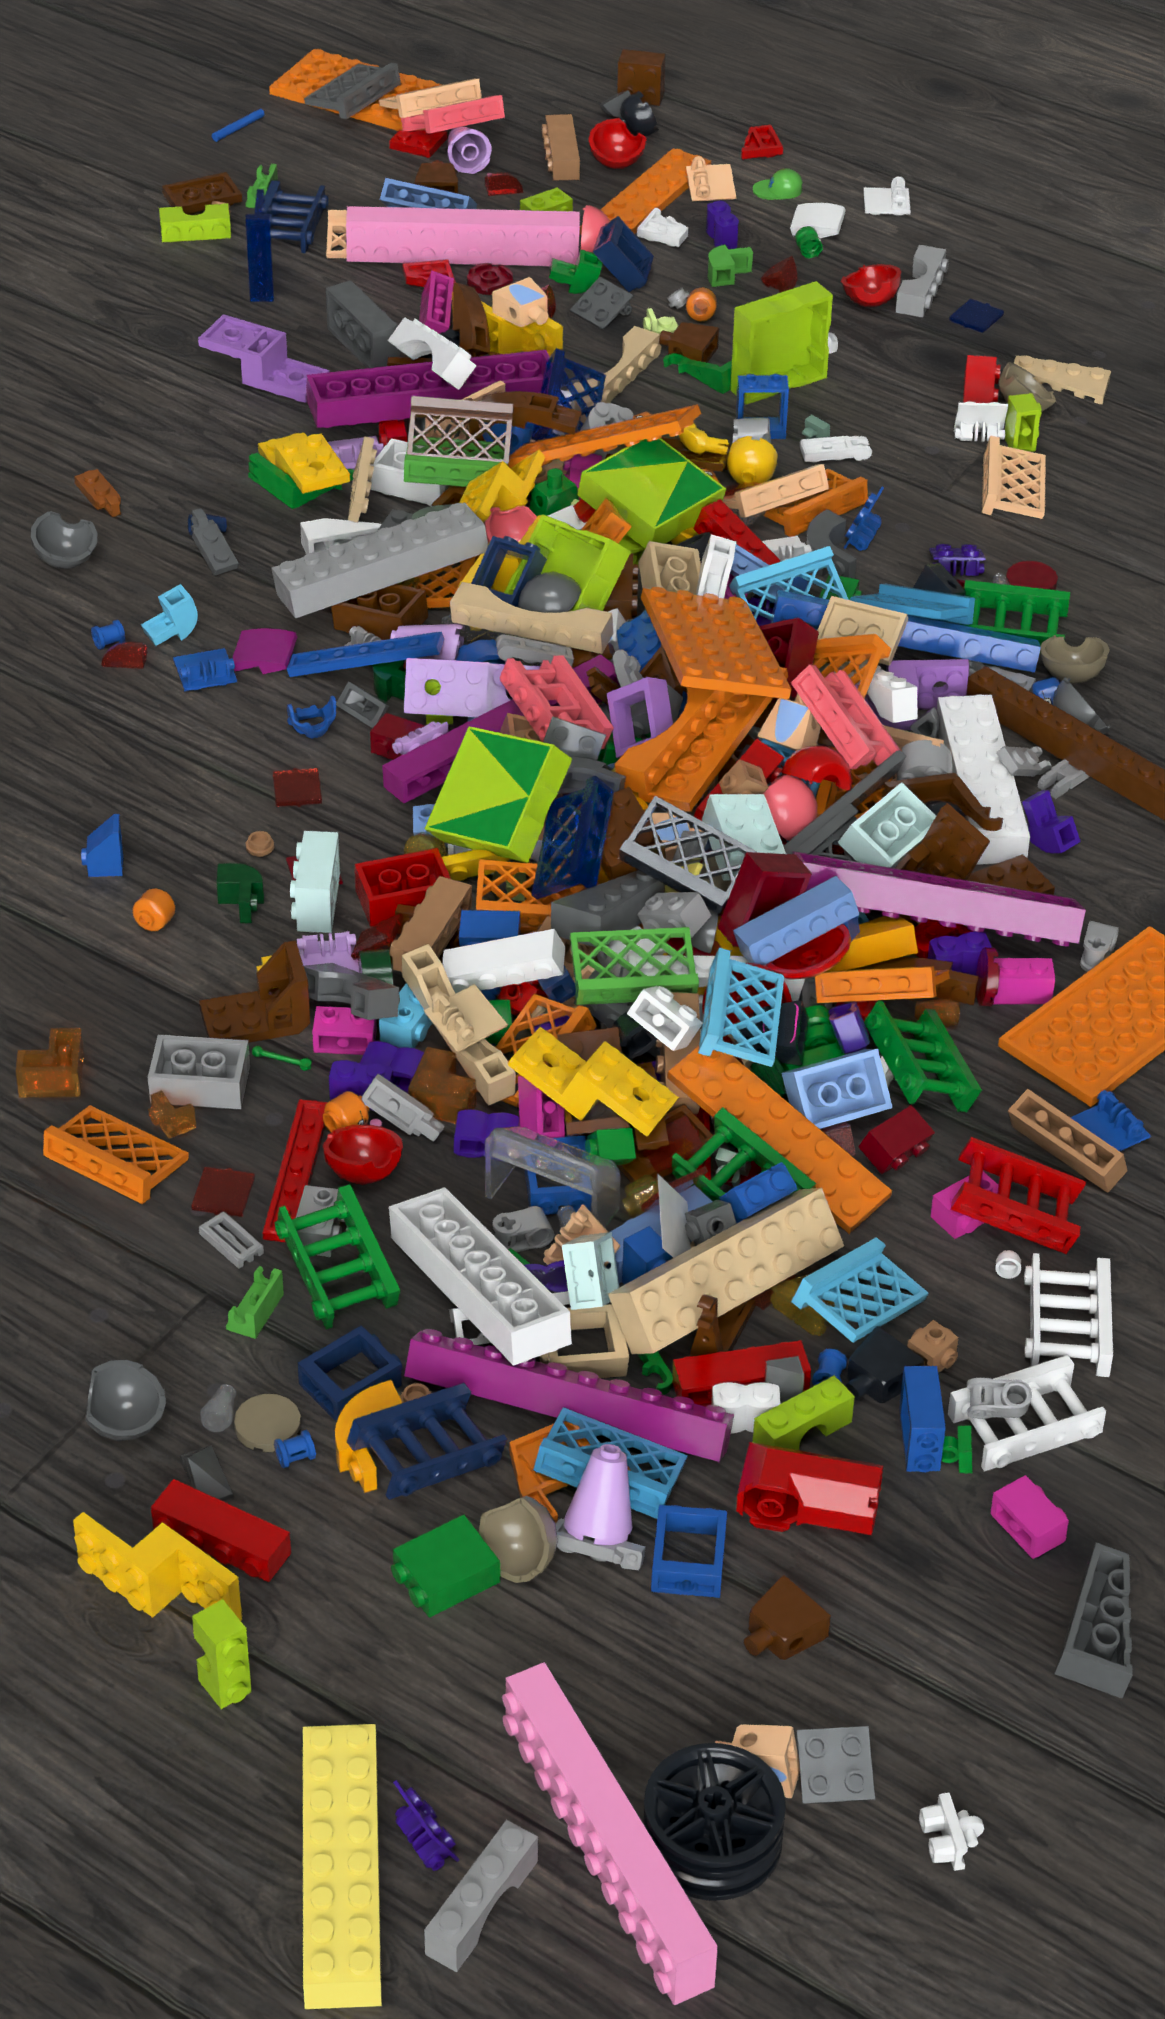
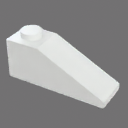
M328 518L301 522V544L306 554L317 553L328 549L332 545L352 541L358 536H367L375 533L382 524L359 521L357 523L349 520Z

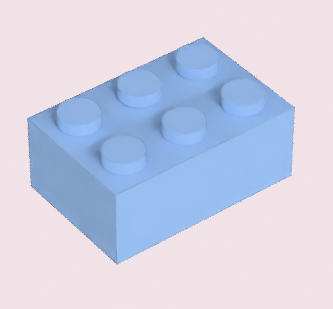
M864 1049L782 1073L789 1104L819 1129L893 1108L878 1049Z

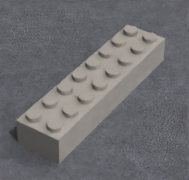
M465 502L455 503L449 508L432 511L425 516L413 520H405L399 525L379 529L377 532L367 536H358L352 541L332 545L323 551L308 553L302 558L282 562L279 566L271 569L277 596L292 615L298 618L481 555L488 548L485 524Z

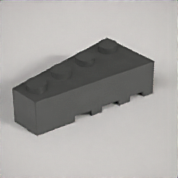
M637 870L551 902V929H555L559 937L570 940V933L631 930L642 923L637 914L645 906V902L656 893H665V884ZM578 942L596 948V946H594L590 942Z
M1099 1543L1095 1544L1085 1568L1055 1674L1119 1698H1123L1133 1676L1132 1664H1130L1132 1637H1130L1129 1628L1131 1621V1608H1129V1554Z

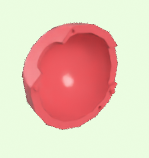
M586 205L583 208L585 211L582 224L581 250L593 253L601 227L610 222V220L602 210Z
M517 506L507 511H499V507L491 508V515L483 522L486 528L488 544L493 536L502 539L504 536H508L519 543L537 516L527 506Z
M783 775L771 782V785L763 793L778 833L788 841L817 818L818 805L813 792L803 781L795 777Z

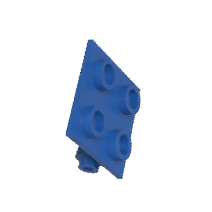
M881 487L877 495L871 493L864 504L865 507L859 511L853 521L855 524H852L845 534L848 541L843 547L844 549H846L849 543L860 551L868 548L882 523L880 516L870 511L884 487Z
M225 648L173 657L184 691L199 690L218 685L223 686L237 682L233 670L235 669L233 658L229 659Z
M1101 1091L1097 1097L1099 1100L1098 1105L1070 1117L1118 1151L1131 1147L1151 1136L1143 1127L1144 1123L1132 1114V1111L1126 1108L1124 1103H1118L1119 1101L1115 1098V1094L1111 1091Z

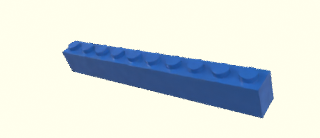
M777 590L772 613L773 622L799 617L818 630L830 600ZM907 615L908 622L900 639L899 647L1035 673L1041 649L1036 639Z

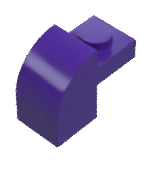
M1041 790L1022 801L1029 822L1027 827L1030 841L1046 853H1063L1081 842L1073 816H1057L1049 790Z

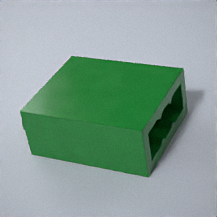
M465 1515L393 1549L391 1571L397 1583L405 1585L416 1608L421 1607L428 1618L500 1583V1560Z

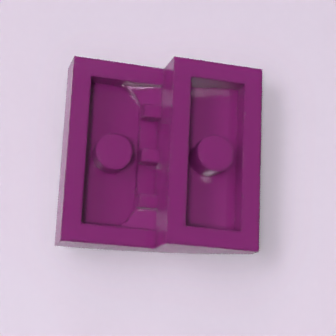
M271 628L241 631L232 657L235 665L234 671L259 666L262 674L287 669L298 636L295 632Z

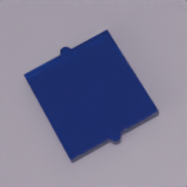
M969 299L950 316L949 321L963 325L964 328L984 333L1004 315V311L992 307L988 303L984 304L974 299Z

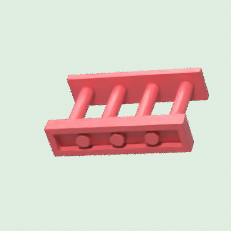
M494 95L423 110V114L401 118L403 131L426 128V133H434L505 118L502 95Z

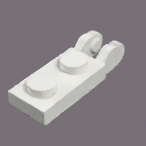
M838 436L801 439L800 450L805 462L843 460L853 457L859 461L872 456V449L868 446L869 441L864 436Z

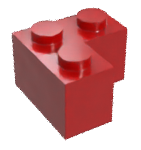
M967 355L963 403L969 401L975 403L998 402L999 389H994V384H998L1000 379L1001 365L996 364L997 357Z

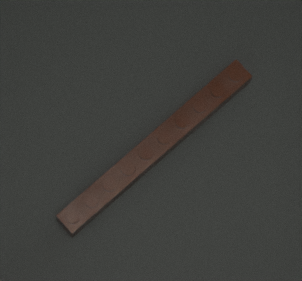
M987 666L968 676L967 696L992 695L999 723L1061 760L1066 759L1071 766L1084 771L1088 776L1165 821L1164 769Z

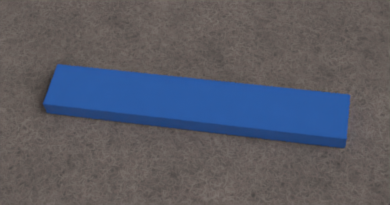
M439 631L296 653L291 657L287 672L289 677L406 660V658L439 655L445 639L443 633Z

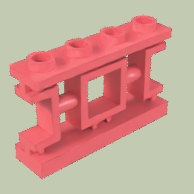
M563 655L554 656L551 664L548 660H543L539 670H526L521 661H515L514 658L507 659L500 675V681L542 742L553 716L606 734L601 749L605 748L614 727ZM547 700H557L560 706H551Z
M809 664L791 682L838 752L847 761L850 769H857L861 764L866 766L872 760L879 766L893 753L900 750L845 671L839 670L836 674L831 672L824 678L815 665Z

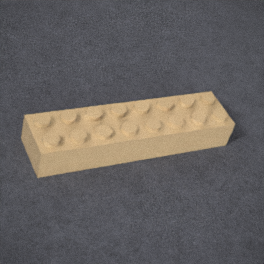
M801 1189L610 1292L608 1296L631 1354L655 1353L698 1329L696 1325L703 1309L697 1307L703 1294L718 1299L717 1317L844 1247L823 1189Z

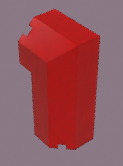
M749 1442L737 1493L736 1511L741 1516H743L744 1512L750 1516L749 1522L754 1527L784 1532L789 1530L791 1523L797 1521L796 1526L806 1523L872 1535L878 1509V1497L881 1490L884 1465Z

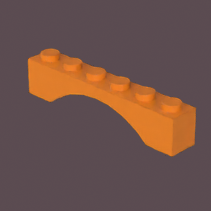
M686 687L687 703L677 721L657 737L628 748L614 764L616 773L626 776L624 788L630 787L632 791L648 795L654 786L659 784L665 773L674 766L683 752L688 750L695 738L703 732L707 724L716 717L724 704L729 702L732 692Z

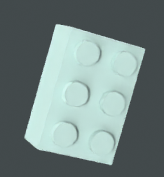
M901 782L851 824L838 841V844L857 862L895 868L907 853L922 842L936 815Z
M764 794L709 795L702 818L704 823L754 849L757 853L786 854ZM708 837L713 851L721 849L718 839ZM740 851L727 853L731 867L742 864L745 854ZM723 854L715 856L719 869L727 868ZM738 871L732 872L734 877ZM728 873L721 875L723 880H730Z
M304 831L302 842H297L296 858L299 861H294L293 878L296 881L291 880L290 897L295 898V902H292L291 918L297 920V931L332 933L340 876L338 832Z

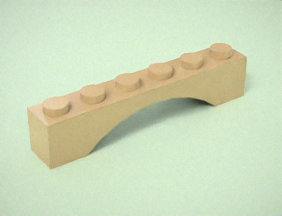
M634 326L623 336L622 358L616 366L598 377L574 383L566 390L574 392L575 410L582 412L579 422L584 423L589 413L597 403H611L613 398L621 393L631 381H634L642 370H645L659 356L661 352V345L659 344L660 334Z
M465 582L460 584L450 601L453 623L602 654L613 635L612 613L596 609L584 608L561 613L528 611L502 601L485 586Z
M429 944L402 955V977L424 1010L432 1006L433 1001L431 998L436 992L447 994L448 997L455 994L443 964ZM443 1037L488 1106L515 1094L516 1072L507 1065L508 1061L501 1050L493 1047L484 1038L456 1053Z

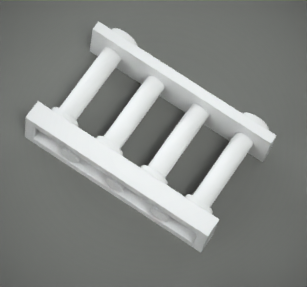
M1033 1253L1031 1266H1025L1024 1285H1030V1338H1026L1025 1358H1031V1367L1038 1365L1040 1355L1056 1357L1069 1355L1070 1358L1090 1359V1362L1096 1363V1376L1109 1377L1113 1359L1110 1259L1097 1258L1095 1271L1090 1270L1089 1273L1040 1270L1039 1254ZM1040 1283L1088 1286L1089 1290H1094V1294H1090V1297L1040 1294ZM1040 1307L1089 1310V1314H1095V1319L1077 1321L1040 1318ZM1040 1331L1089 1334L1090 1338H1095V1343H1091V1346L1040 1342Z
M1069 1355L994 1378L1001 1380L1018 1379L1026 1382L1032 1391L1030 1404L1045 1425L1028 1431L1020 1417L1005 1418L1015 1435L1002 1440L997 1439L985 1419L972 1418L967 1415V1409L970 1407V1390L967 1387L950 1393L948 1415L952 1422L957 1423L966 1419L970 1420L985 1443L981 1463L983 1471L996 1467L1002 1468L1009 1463L1085 1438L1090 1439L1103 1432L1106 1410L1104 1407L1091 1411L1085 1409L1071 1388L1074 1363ZM1058 1391L1074 1416L1058 1421L1041 1395ZM1013 1393L1007 1396L1008 1400L1013 1404L1024 1401L1019 1394Z

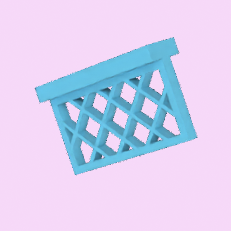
M830 546L736 576L729 584L732 594H736L737 597L746 602L747 599L744 594L753 592L761 596L758 607L748 602L747 604L750 610L755 612V620L759 614L771 620V623H774L772 614L762 610L761 607L765 599L775 603L776 597L768 593L770 586L774 584L784 588L787 592L791 591L797 594L813 596L808 594L812 583L826 589L822 597L823 599H826L830 591L838 595L839 598L849 600L831 559L834 554ZM827 567L831 577L828 584L815 578L818 570ZM801 577L809 581L805 592L791 585L794 578Z
M719 948L709 970L698 1053L710 1057L712 1051L716 1050L772 1067L775 1061L784 976L730 959L731 951ZM731 972L742 973L746 979L739 982ZM765 980L775 983V988L767 990L760 981ZM752 985L759 994L752 997L744 987ZM736 991L743 1001L736 1003L729 993ZM765 1000L772 1009L765 1012L757 1002ZM749 1006L756 1016L749 1018L742 1008ZM734 1013L741 1022L733 1024L726 1015ZM762 1021L770 1031L762 1033L755 1024ZM747 1028L754 1037L747 1040L739 1030ZM731 1034L738 1044L734 1045L724 1042L723 1037ZM760 1043L767 1051V1054L757 1052L752 1045Z
M876 1237L803 1278L791 1302L800 1310L808 1305L811 1306L854 1343L871 1333L877 1326L881 1327L923 1302L929 1293L882 1254L886 1245ZM880 1266L889 1275L877 1273L876 1267ZM858 1278L871 1281V1286L859 1283ZM879 1283L890 1285L892 1291L880 1288ZM900 1288L907 1289L913 1295L901 1293ZM840 1289L852 1291L853 1296L841 1294ZM861 1294L873 1296L874 1301L862 1299ZM882 1298L894 1301L895 1306L884 1304ZM821 1299L834 1302L835 1307L826 1305ZM842 1304L855 1307L856 1312L843 1309ZM864 1309L875 1311L877 1317L864 1314ZM845 1320L858 1322L859 1328L855 1330Z

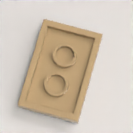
M831 596L817 630L819 631L818 639L877 634L892 649L889 657L880 659L879 663L890 666L908 622V616L904 613Z

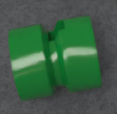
M820 1005L806 1007L809 1022L805 1051L835 1042L839 1045L829 1020V1009Z

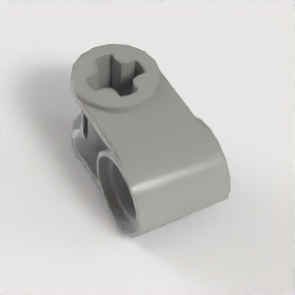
M1095 921L1089 922L1083 943L1085 949L1080 960V966L1086 972L1090 971L1111 955L1115 948L1119 927Z
M531 1206L510 1213H501L494 1218L492 1224L495 1231L494 1236L507 1249L512 1248L515 1252L545 1247L551 1243L555 1236L543 1209L537 1206Z
M973 1378L967 1381V1389L970 1390V1407L967 1409L969 1417L978 1419L992 1417L1019 1418L1029 1408L1032 1391L1030 1386L1023 1380ZM1013 1393L1019 1394L1024 1399V1402L1013 1404L1008 1400L1007 1396Z

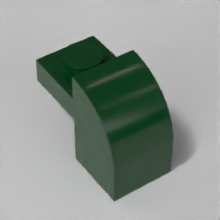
M405 660L373 665L374 692L385 702H388L392 696L402 700L405 698L406 669L403 668Z
M218 864V904H239L240 923H252V911H258V904H264L261 874L255 868L245 864Z
M389 949L359 951V972L393 985Z

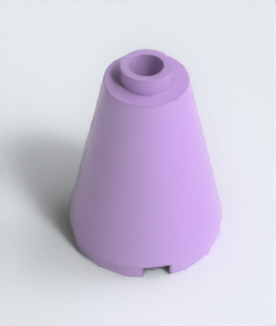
M463 126L451 129L448 135L447 149L450 163L461 173L475 174L483 170L490 161L492 146L486 135L479 130Z
M465 625L398 626L397 631L392 630L390 639L440 631L445 639L440 654L417 659L456 661L458 650L464 645V637L460 636V630L465 631Z
M604 1444L600 1448L593 1450L567 1510L564 1527L576 1539L583 1541L585 1535L595 1538L594 1544L615 1545L628 1540V1534L631 1535L633 1527L627 1456L615 1445Z

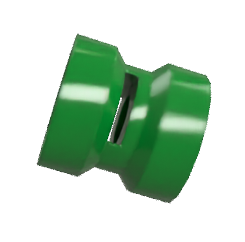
M807 226L797 231L795 240L801 254L805 258L817 257L821 253L823 245L816 230L813 227Z

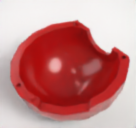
M620 118L605 120L597 124L590 131L589 147L593 156L608 168L624 169L631 166L642 156L646 144V137L641 133H638L637 136L632 135L627 129L626 123Z
M863 265L858 271L846 277L843 276L841 283L845 293L855 303L864 307H877L887 303L894 297L901 283L902 271L893 265Z
M806 746L795 751L786 760L781 773L801 778L805 781L808 780L810 781L809 784H812V782L821 784L822 780L836 783L838 788L849 791L852 789L853 777L849 764L841 754L827 746Z
M368 1124L350 1125L334 1129L333 1132L329 1133L323 1144L326 1163L340 1179L364 1185L381 1181L392 1173L401 1159L403 1143L402 1139L394 1131L384 1127Z

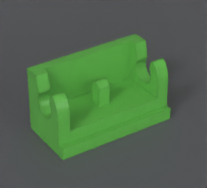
M277 164L270 165L269 175L263 174V167L259 165L257 180L254 186H250L247 191L246 207L260 208L271 181H278Z
M261 1266L254 1272V1282L239 1306H233L228 1313L226 1330L253 1339L257 1338L284 1295L282 1270L274 1268L270 1279H267L262 1274L263 1268Z

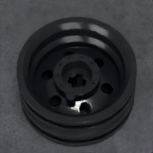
M703 1743L692 1745L671 1754L653 1771L648 1780L644 1795L643 1825L687 1896L709 1901L734 1899L748 1894L761 1886L771 1876L779 1862L786 1809L785 1795L774 1771L755 1754L729 1744ZM739 1840L745 1843L742 1847L735 1848Z

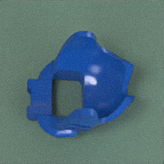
M330 696L328 704L324 707L316 708V705H312L304 709L296 708V713L293 711L292 704L287 705L289 716L287 722L293 726L297 733L305 734L308 738L322 737L336 717V699L334 696ZM322 717L324 720L313 726L310 723H299V720Z

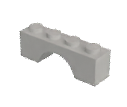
M924 245L918 246L914 255L912 277L916 279L902 281L897 292L896 313L923 317L926 310L931 309L933 297L937 295L938 285L942 284L943 275L948 270L949 259H945L946 249Z
M508 1820L504 1822L425 1928V1955L455 1972L460 1969L478 1944L483 1925L499 1897L512 1886L518 1889L538 1862V1836Z

